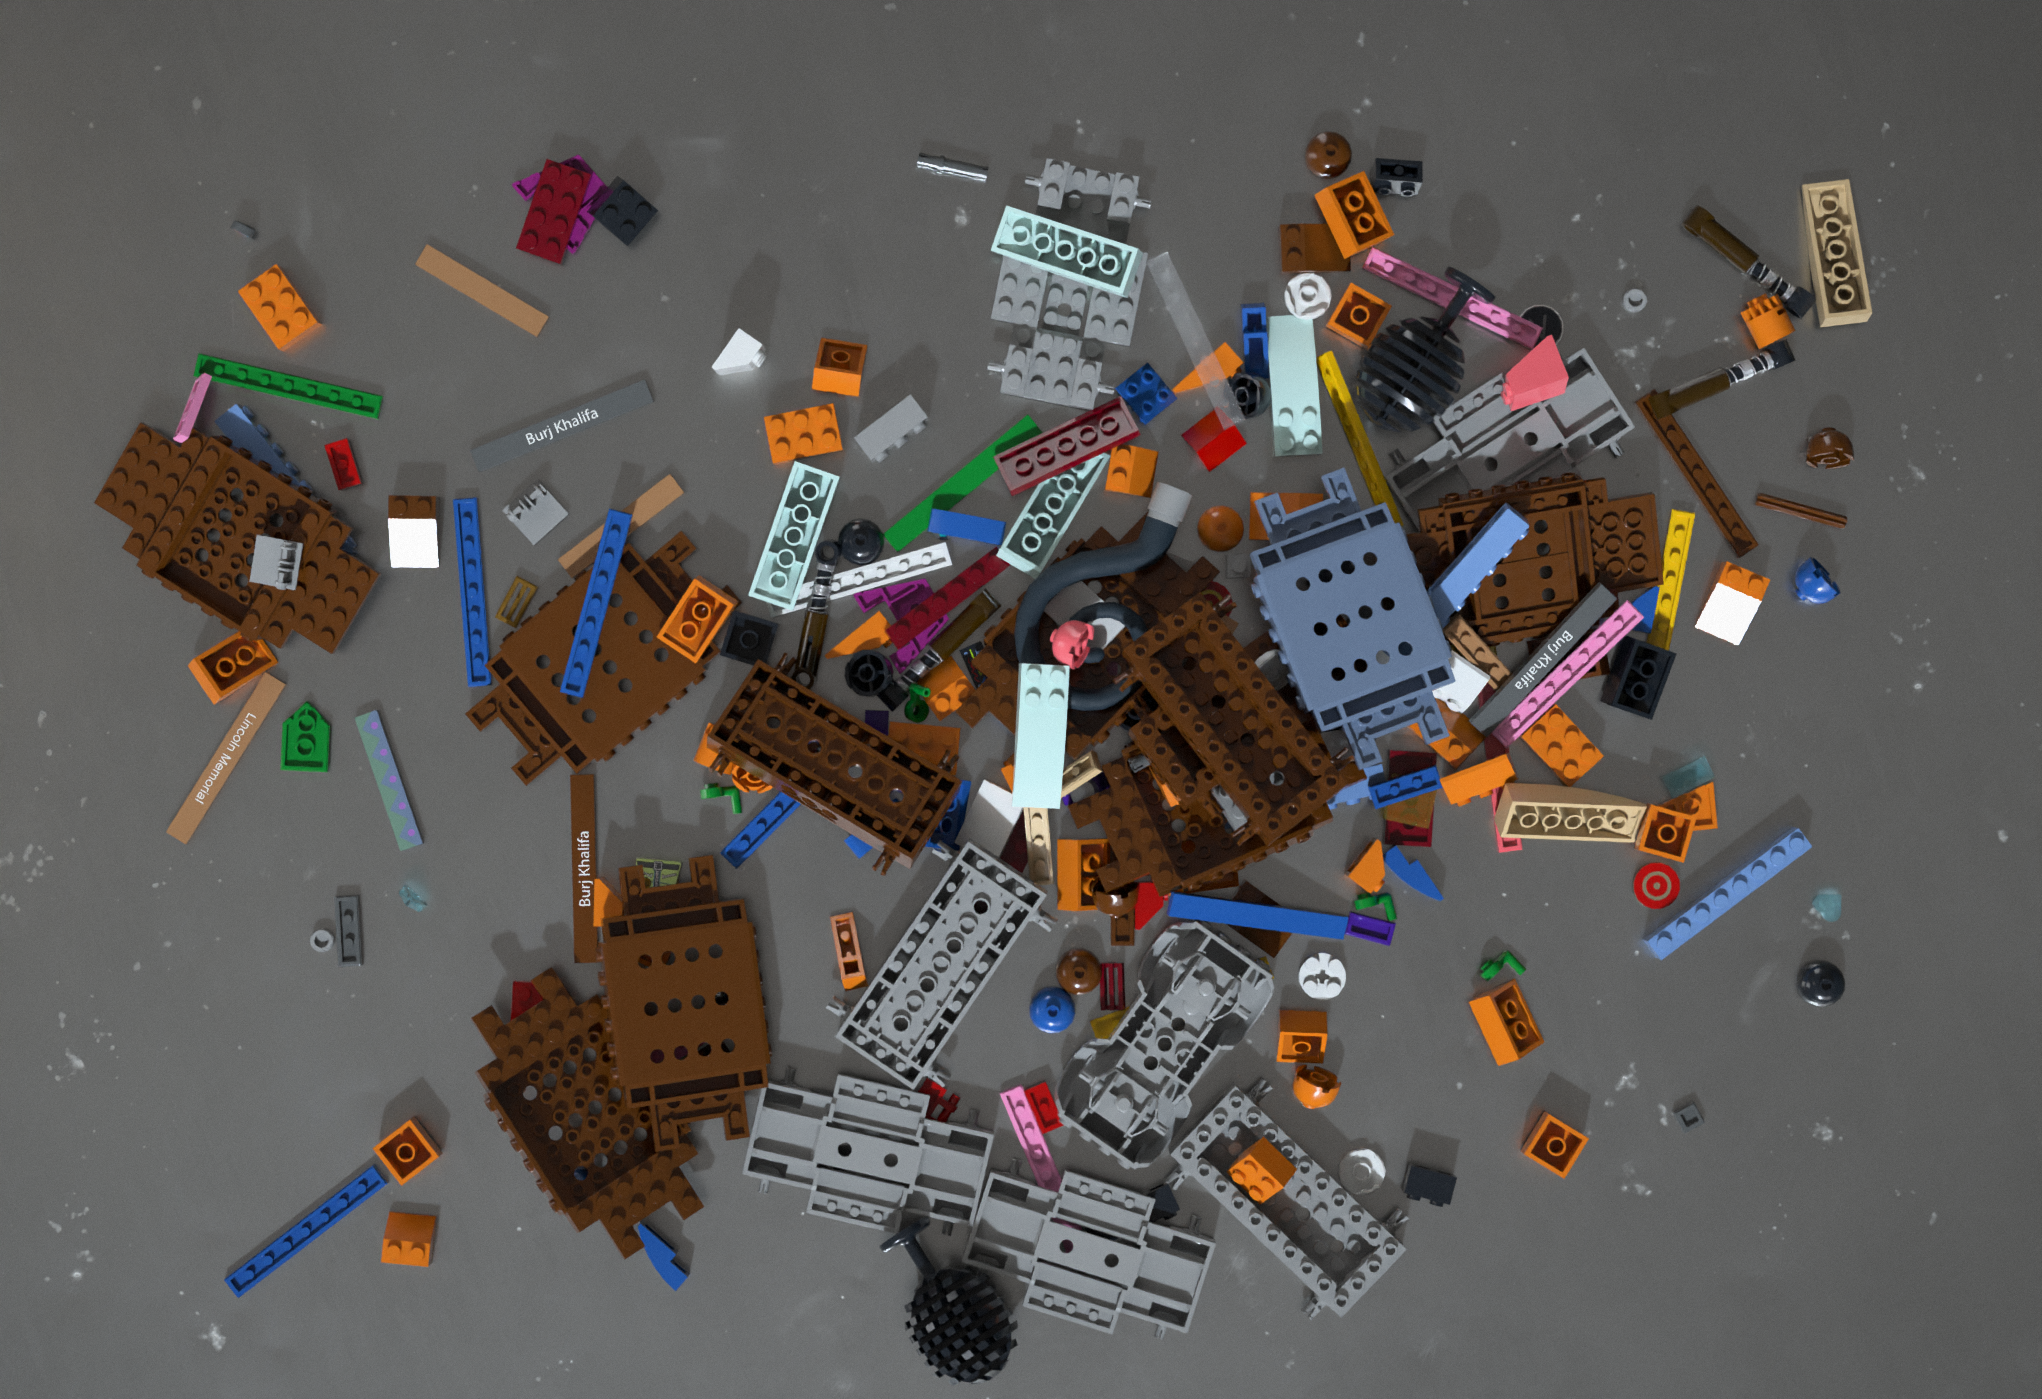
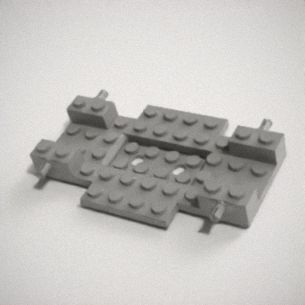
M1049 158L1046 159L1045 169L1041 177L1026 174L1025 184L1039 186L1037 216L1126 244L1132 212L1136 206L1149 209L1151 207L1152 199L1138 197L1139 176L1119 172L1111 174L1071 166L1069 162ZM1142 252L1143 255L1128 298L1093 287L1083 337L1079 336L1089 285L1053 273L1042 329L1037 328L1048 271L1003 255L991 319L1014 323L1008 354L1004 362L989 360L990 365H988V370L1001 372L1002 384L1000 393L1089 411L1093 410L1095 398L1099 392L1113 395L1114 390L1110 389H1114L1115 385L1102 383L1100 377L1106 342L1130 346L1148 253ZM1067 303L1071 306L1072 311L1069 316L1063 317L1058 313L1060 304Z
M1585 348L1564 358L1558 350L1569 377L1564 394L1511 411L1509 405H1505L1501 397V391H1503L1502 384L1505 382L1506 374L1512 369L1511 366L1446 408V412L1441 417L1437 415L1433 417L1435 420L1434 424L1444 439L1411 459L1405 460L1398 448L1390 453L1397 466L1384 478L1389 489L1395 497H1398L1419 531L1417 509L1439 506L1438 498H1444L1445 494L1459 493L1461 495L1467 494L1471 489L1487 490L1558 443H1561L1562 447L1503 485H1506V487L1513 486L1515 482L1523 480L1529 481V483L1536 482L1538 478L1546 476L1552 477V479L1559 478L1561 474L1573 472L1575 475L1578 474L1585 480L1576 465L1604 447L1610 446L1616 458L1625 453L1618 440L1621 436L1634 429L1635 426ZM1535 407L1539 409L1538 412L1464 460L1460 461L1458 458ZM1528 432H1533L1537 436V442L1533 446L1527 445L1524 441V436ZM1487 458H1494L1497 461L1495 471L1485 469L1484 462Z
M786 1067L784 1081L768 1080V1087L761 1089L742 1172L744 1175L761 1178L758 1192L762 1193L765 1184L763 1193L768 1194L770 1181L809 1189L811 1193L806 1213L895 1234L899 1233L903 1211L945 1220L941 1234L946 1235L947 1226H949L947 1236H951L954 1223L973 1227L994 1137V1131L982 1129L976 1125L979 1111H975L974 1119H972L974 1110H970L968 1122L962 1124L928 1119L925 1116L930 1099L929 1094L842 1074L837 1076L833 1097L810 1092L811 1089L794 1084L793 1080L796 1069L792 1068L789 1077L791 1068ZM827 1121L909 1139L919 1142V1146L831 1127L826 1124ZM848 1143L852 1148V1152L848 1156L840 1155L838 1152L840 1144ZM889 1153L895 1154L898 1158V1163L893 1167L887 1166L884 1162L885 1156ZM817 1163L838 1167L846 1170H851L859 1173H864L872 1176H877L885 1179H890L894 1181H899L910 1185L908 1187L869 1177L842 1172L834 1169H829L817 1166Z
M1013 1159L1010 1172H1001L990 1168L979 1209L962 1257L963 1263L979 1267L977 1277L981 1273L987 1275V1272L991 1271L1029 1283L1022 1306L1112 1335L1120 1312L1158 1324L1154 1337L1159 1338L1160 1335L1162 1340H1164L1167 1327L1188 1333L1216 1245L1215 1239L1198 1232L1202 1218H1197V1216L1193 1215L1189 1229H1181L1172 1225L1167 1227L1149 1221L1156 1200L1153 1197L1065 1170L1059 1191L1056 1192L1037 1186L1035 1182L1023 1179L1018 1175L1023 1162L1019 1160L1015 1169L1017 1159ZM1050 1218H1059L1135 1242L1141 1246L1138 1249L1105 1237L1087 1233L1083 1230L1065 1226L1061 1223L1052 1222ZM1065 1239L1073 1243V1249L1068 1253L1062 1252L1059 1247L1060 1243ZM1108 1254H1115L1119 1260L1116 1266L1109 1267L1105 1264V1257ZM1039 1257L1054 1263H1058L1073 1269H1077L1092 1275H1096L1111 1281H1115L1127 1285V1288L1097 1278H1093L1078 1272H1074L1056 1265H1052L1037 1259Z

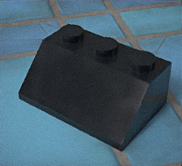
M1625 635L1600 701L1652 720L1677 653Z

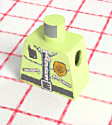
M646 858L636 859V865H643L646 888L678 883L683 862Z

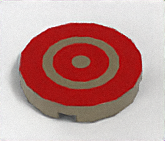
M1653 862L1642 866L1635 873L1632 887L1636 899L1643 906L1652 909H1663L1677 899L1680 891V880L1677 873L1670 866L1660 862Z

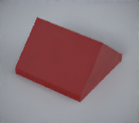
M1219 407L1215 408L1181 435L1209 472L1247 444L1235 424Z

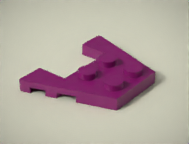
M579 154L560 162L563 165L592 175L567 248L573 255L579 249L595 220L587 212L588 209L608 187ZM542 171L512 184L513 188L525 201L534 196Z
M920 579L855 593L853 596L863 613L886 601L898 621L934 594L926 579ZM947 614L912 639L910 644L889 655L899 674L904 672L949 620Z

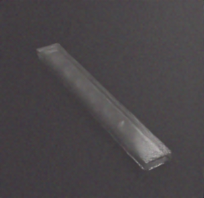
M1168 252L1147 261V266L1223 429L1225 430L1245 421V417Z

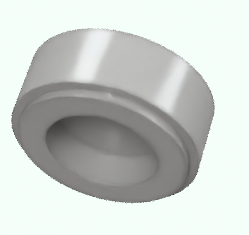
M1639 288L1628 290L1622 298L1623 306L1630 312L1642 310L1647 303L1645 292Z
M326 928L314 931L310 937L312 948L318 952L330 950L335 943L334 934Z

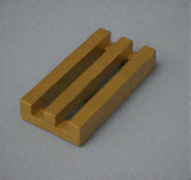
M516 576L495 618L517 628L538 586ZM521 583L523 586L505 618L502 614L517 586ZM529 587L531 590L513 622L510 619Z

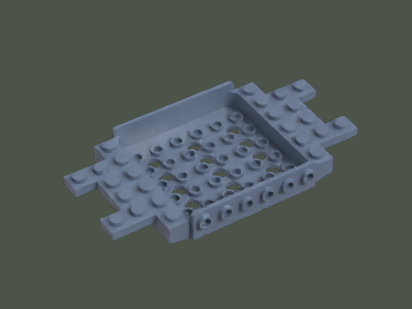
M1342 468L1321 477L1329 499L1287 515L1278 492L1254 502L1271 545L1250 554L1257 573L1251 588L1255 598L1259 597L1262 603L1260 611L1263 619L1268 620L1271 629L1268 630L1273 643L1277 642L1280 649L1277 652L1279 661L1287 667L1288 674H1286L1289 686L1291 688L1294 687L1297 693L1295 701L1298 709H1303L1305 714L1311 712L1319 734L1342 726L1359 770L1382 762L1374 740L1375 738L1415 723L1418 724L1426 745L1450 736L1432 691L1453 684L1456 680L1448 660L1452 657L1450 644L1443 635L1441 621L1434 612L1433 601L1430 595L1427 594L1424 578L1417 569L1416 558L1408 546L1405 530L1401 528L1400 523H1394L1386 502L1361 511L1346 470ZM1372 552L1376 555L1377 562L1375 565L1368 566L1364 563L1363 556L1365 553ZM1351 561L1355 567L1354 572L1351 574L1343 573L1341 570L1342 562ZM1328 569L1332 573L1330 582L1324 583L1319 579L1320 570ZM1301 577L1308 579L1310 582V587L1306 591H1301L1296 586V581ZM1384 597L1393 599L1394 608L1392 610L1386 611L1381 607V600ZM1366 605L1371 608L1372 616L1369 619H1363L1359 616L1358 611L1361 606ZM1339 614H1346L1349 617L1350 623L1347 627L1342 628L1337 625L1336 618ZM1322 622L1327 626V633L1324 636L1315 634L1314 625L1316 623ZM1408 642L1411 645L1412 652L1410 655L1404 656L1400 654L1398 650L1400 643ZM1384 650L1388 652L1390 656L1388 663L1380 664L1376 660L1378 651ZM1363 659L1366 661L1367 669L1365 672L1360 673L1354 669L1355 660ZM1336 667L1342 668L1345 672V677L1341 681H1336L1331 676L1332 670Z

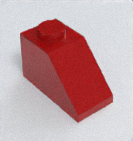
M1134 881L1135 884L1137 882L1139 884L1138 901L1134 907L1135 930H1140L1164 906V901H1168V894L1159 897L1152 881Z

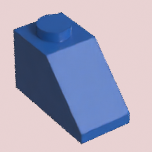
M1650 587L1630 601L1644 616L1631 631L1651 634L1660 587Z

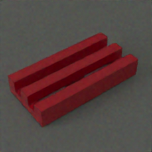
M1100 963L1102 966V978L1100 980L1101 1011L1126 1010L1124 963ZM1107 968H1108V973H1109V1004H1110V1005H1108V999H1107ZM1114 968H1117L1119 1005H1115Z

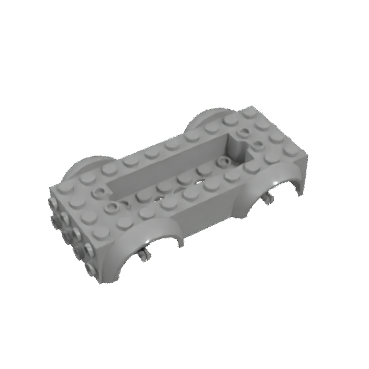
M1192 919L1190 922H1176L1167 927L1157 937L1145 954L1137 973V984L1141 992L1107 1039L1094 1038L1082 1045L1066 1065L1056 1085L1055 1102L1057 1115L1060 1118L1059 1121L1068 1128L1072 1126L1077 1128L1078 1135L1086 1141L1094 1140L1098 1143L1097 1148L1109 1156L1111 1153L1115 1155L1118 1159L1117 1162L1126 1169L1132 1167L1136 1170V1168L1148 1167L1162 1154L1191 1112L1192 1103L1188 1096L1190 1090L1220 1049L1232 1050L1241 1042L1261 1016L1275 991L1272 981L1273 975L1270 972L1271 968L1259 958L1256 961L1251 959L1250 956L1252 954L1241 945H1238L1237 948L1231 944V938L1221 931L1218 934L1211 930L1213 928L1212 925L1207 921ZM1177 1017L1185 1021V1028L1181 1031H1175L1171 1026L1173 1019ZM1164 1037L1169 1038L1172 1042L1170 1049L1166 1051L1158 1047V1041ZM1149 1056H1153L1158 1060V1065L1153 1070H1149L1144 1066V1060Z

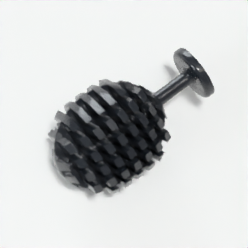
M1448 266L1444 274L1459 289L1440 318L1419 317L1433 328L1430 329L1414 318L1399 320L1402 326L1408 330L1399 325L1391 324L1385 330L1395 339L1386 334L1379 333L1374 339L1384 349L1371 343L1366 348L1367 353L1379 363L1366 356H1362L1360 360L1361 366L1374 377L1366 372L1357 370L1356 379L1371 392L1385 400L1384 402L1366 389L1357 386L1356 393L1359 400L1379 412V414L1376 416L1363 406H1360L1370 422L1383 430L1401 433L1385 421L1387 418L1410 432L1421 429L1417 423L1395 408L1422 424L1430 425L1435 420L1423 409L1441 417L1446 410L1433 398L1451 406L1455 399L1445 389L1456 394L1459 393L1461 385L1453 377L1461 380L1464 377V369L1455 362L1465 363L1464 352L1445 339L1444 336L1446 335L1456 343H1461L1450 327L1470 297L1485 304L1493 303L1496 297L1480 283L1453 267Z
M926 1216L879 1246L883 1253H888L900 1245L904 1246L923 1277L914 1290L913 1301L904 1306L906 1313L911 1312V1319L904 1323L905 1331L913 1327L914 1334L909 1339L912 1344L918 1342L920 1348L916 1351L919 1356L925 1354L928 1358L924 1362L926 1367L929 1368L934 1365L939 1369L932 1374L939 1379L947 1375L952 1378L949 1382L953 1386L961 1381L971 1384L987 1382L1005 1368L1009 1361L1007 1359L1010 1350L1018 1346L1016 1338L1011 1340V1332L1018 1328L1017 1320L1010 1324L1008 1317L1013 1315L1011 1308L1005 1310L1003 1304L1006 1300L1003 1295L998 1297L995 1293L998 1290L996 1284L988 1286L984 1282L990 1278L985 1273L978 1277L972 1275L971 1273L974 1271L969 1266L962 1270L951 1269L952 1267L934 1269L916 1240V1235L930 1225V1220Z

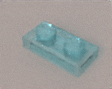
M1702 756L1661 778L1671 798H1675L1715 776L1705 756Z

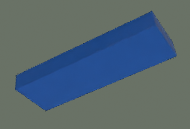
M1433 765L1368 786L1374 808L1378 809L1443 787L1439 780L1440 776L1437 767Z

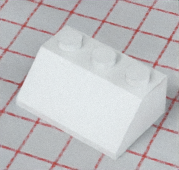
M738 328L712 368L719 375L753 370L755 366L760 367L767 358L765 354L767 350L763 344Z
M1452 650V657L1448 660L1456 682L1432 692L1435 698L1442 700L1451 710L1462 714L1472 704L1491 677Z

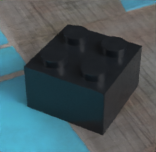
M617 176L587 212L622 243L628 246L658 210L626 181Z
M733 610L720 656L753 666L759 659L768 665L780 624Z

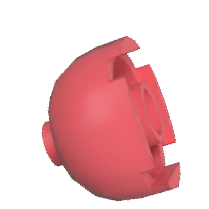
M1072 620L1062 624L1059 629H1054L1050 642H1052V651L1057 661L1064 666H1070L1069 668L1071 669L1079 668L1089 653L1090 647L1087 646L1088 639L1093 640L1094 627L1085 622Z

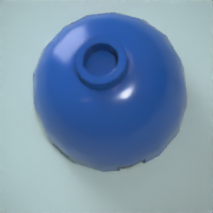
M1808 558L1799 566L1795 573V583L1798 587L1795 592L1803 601L1808 599L1815 604L1827 603L1841 593L1835 581L1832 582L1829 578L1830 573L1815 558Z
M1056 986L1045 987L1038 991L1031 999L1029 1005L1030 1018L1039 1030L1049 1034L1060 1033L1067 1029L1074 1020L1076 1014L1075 1002L1072 996L1064 989Z

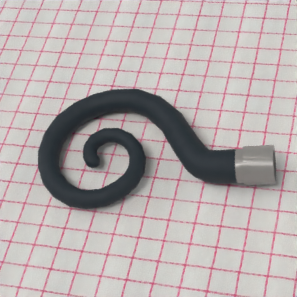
M1157 482L1147 508L1149 510L1140 536L1136 541L1114 547L1080 552L1049 566L1028 586L1016 615L1014 635L1019 663L1046 664L1039 645L1040 618L1048 601L1063 588L1089 578L1144 570L1161 560L1172 545L1178 526L1184 520L1193 495L1170 485ZM1098 602L1083 607L1069 619V621L1076 620L1085 623L1099 618L1117 620L1128 628L1133 642L1148 631L1144 620L1135 611L1116 602ZM1101 647L1090 648L1084 662H1100L1105 655L1104 650ZM1126 680L1116 685L1112 683L1099 689H1082L1069 685L1067 708L1082 711L1104 710L1124 702L1136 693L1143 683L1137 680L1123 692L1119 688Z

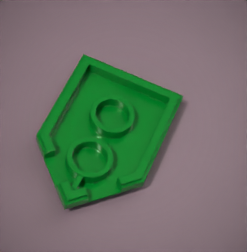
M306 701L282 724L280 770L328 772L330 724L309 701Z

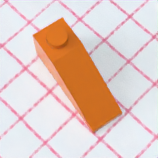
M1224 342L1171 391L1174 394L1225 381L1228 377L1232 379L1235 376L1234 374L1243 371L1240 367L1244 362Z
M878 611L824 656L827 659L854 654L861 650L880 648L882 645L887 648L892 644V641L884 631L891 624Z
M853 912L831 916L832 932L841 980L845 991L867 987L868 981Z

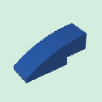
M1264 303L1241 304L1245 372H1255L1264 379L1269 378L1266 306Z
M931 508L927 532L1002 545L1006 522Z
M1392 845L1382 852L1384 863L1401 880L1426 896L1438 901L1444 899L1417 859H1413L1408 863L1396 845Z
M642 1221L638 1226L641 1240L645 1245V1251L661 1277L676 1291L690 1273L673 1259L678 1250L645 1221Z

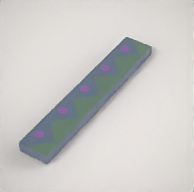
M378 710L355 717L400 851L423 844L420 830Z

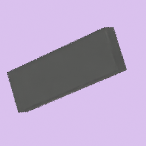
M359 895L334 896L338 967L362 966L363 954Z

